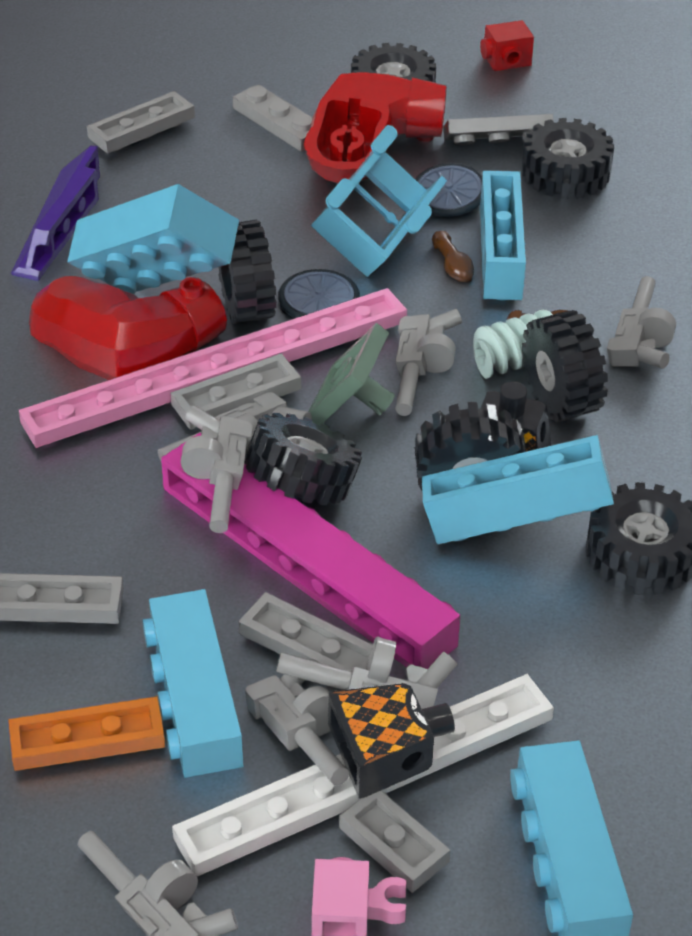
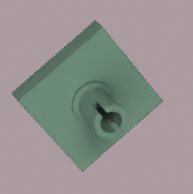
M375 323L331 366L308 411L311 413L312 423L317 425L324 423L353 395L375 411L378 416L393 401L395 394L388 391L369 376L389 335V332L378 323Z

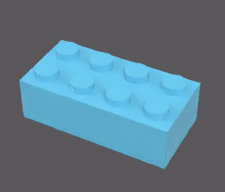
M176 184L77 220L67 262L81 269L82 274L89 278L100 279L111 286L135 294V292L156 288L164 283L183 280L187 276L209 272L214 268L230 264L239 219L180 184Z

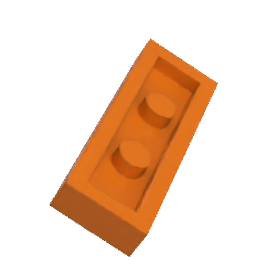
M158 696L8 719L14 771L165 747Z

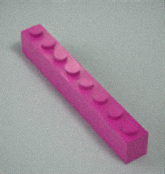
M201 432L194 437L201 436ZM184 442L161 457L163 487L165 491L210 523L215 485L209 484L210 479H197L184 472L181 467ZM244 464L238 490H232L227 531L224 532L225 535L372 643H374L376 637L396 641L394 659L405 667L415 665L428 669L442 652L449 654L458 647L461 615L450 604L440 601L420 587L414 579L404 576L387 564L380 555L370 552L353 540L347 532L339 530L327 522L314 509L307 508L295 498L292 499L284 496L285 492L280 489L274 491L268 488L266 481L259 482L254 478L255 473L248 472L246 469L247 464Z

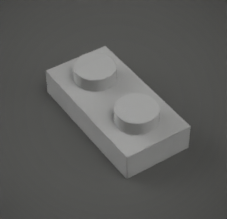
M382 791L360 799L339 816V828L391 875L405 879L406 888L412 893L450 862L451 850Z

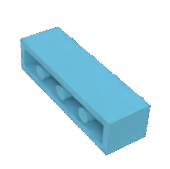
M483 171L480 202L483 299H496L499 301L522 300L526 255L520 172Z
M598 435L422 476L423 505L437 545L451 541H463L469 537L490 532L507 531L512 527L538 521H550L556 517L577 512L594 511L600 507L614 504L610 478Z
M202 589L149 598L151 618L142 619L147 648L156 646L157 654L150 655L154 683H164L165 690L158 692L162 721L172 720L173 729L166 730L170 759L180 758L184 778L243 767L242 735L206 590Z
M580 740L520 747L518 768L511 769L510 771L511 789L514 799H522L525 811H522L521 822L525 841L527 843L534 842L537 853L533 856V870L538 887L545 886L549 899L545 901V914L549 931L551 933L558 932L559 936H629L633 912Z

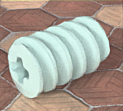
M543 309L535 312L534 315L528 313L522 315L519 319L514 317L506 320L505 323L500 321L492 324L491 327L485 325L477 328L474 333L473 352L481 375L485 379L492 377L493 367L499 374L506 373L508 364L513 370L520 369L523 364L522 359L526 358V354L522 351V343L526 342L523 337L524 330H527L526 325L534 319L553 314Z

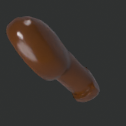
M442 230L436 231L432 236V244L445 257L444 269L451 278L460 282L471 281L474 275V265L471 258L457 250L451 242L452 239L449 233Z

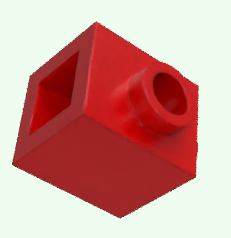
M523 20L485 25V37L480 42V50L483 59H487L494 71L532 66L534 35Z

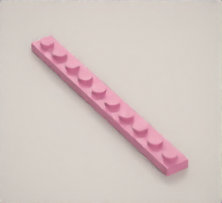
M386 288L18 410L20 423L34 446L38 448L171 403V392L282 353L288 362L359 339L375 323H378L385 330L397 326L400 319L407 316V309Z

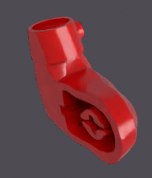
M356 72L339 75L320 100L313 115L310 130L305 137L304 148L312 170L325 180L337 184L344 178L350 179L372 152L371 143L388 125L393 126L397 130L398 136L406 135V138H416L422 142L431 141L435 137H442L447 85L417 78L408 80L379 73ZM365 175L361 181L369 178Z
M64 276L55 279L36 294L31 305L29 317L30 332L34 338L56 349L80 369L107 380L184 356L187 353L196 352L222 334L227 326L226 311L221 299L208 283L196 277L183 279L179 287L164 291L159 296L138 298L134 294L108 284L98 283L83 277Z

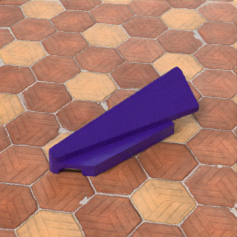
M89 146L60 171L12 269L11 274L13 276L39 281L74 234L77 220L86 217L99 200L97 181L100 178L97 146Z

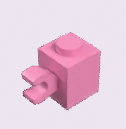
M347 857L315 859L312 936H367V919L380 920L388 924H401L405 922L406 904H393L388 902L387 899L392 897L406 898V880L400 877H388L381 880L374 888L368 889L369 861L353 860Z

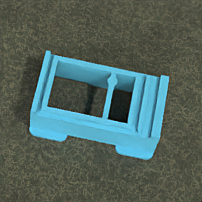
M390 125L386 126L371 143L372 152L351 178L342 179L326 197L327 207L310 225L366 277L390 256L407 232L415 234L421 229L432 214L429 206L430 202L447 182L441 176L426 190L385 151L398 136V133ZM365 175L406 212L399 221L394 213L388 212L358 184ZM353 189L385 217L387 223L395 226L380 246L339 209Z

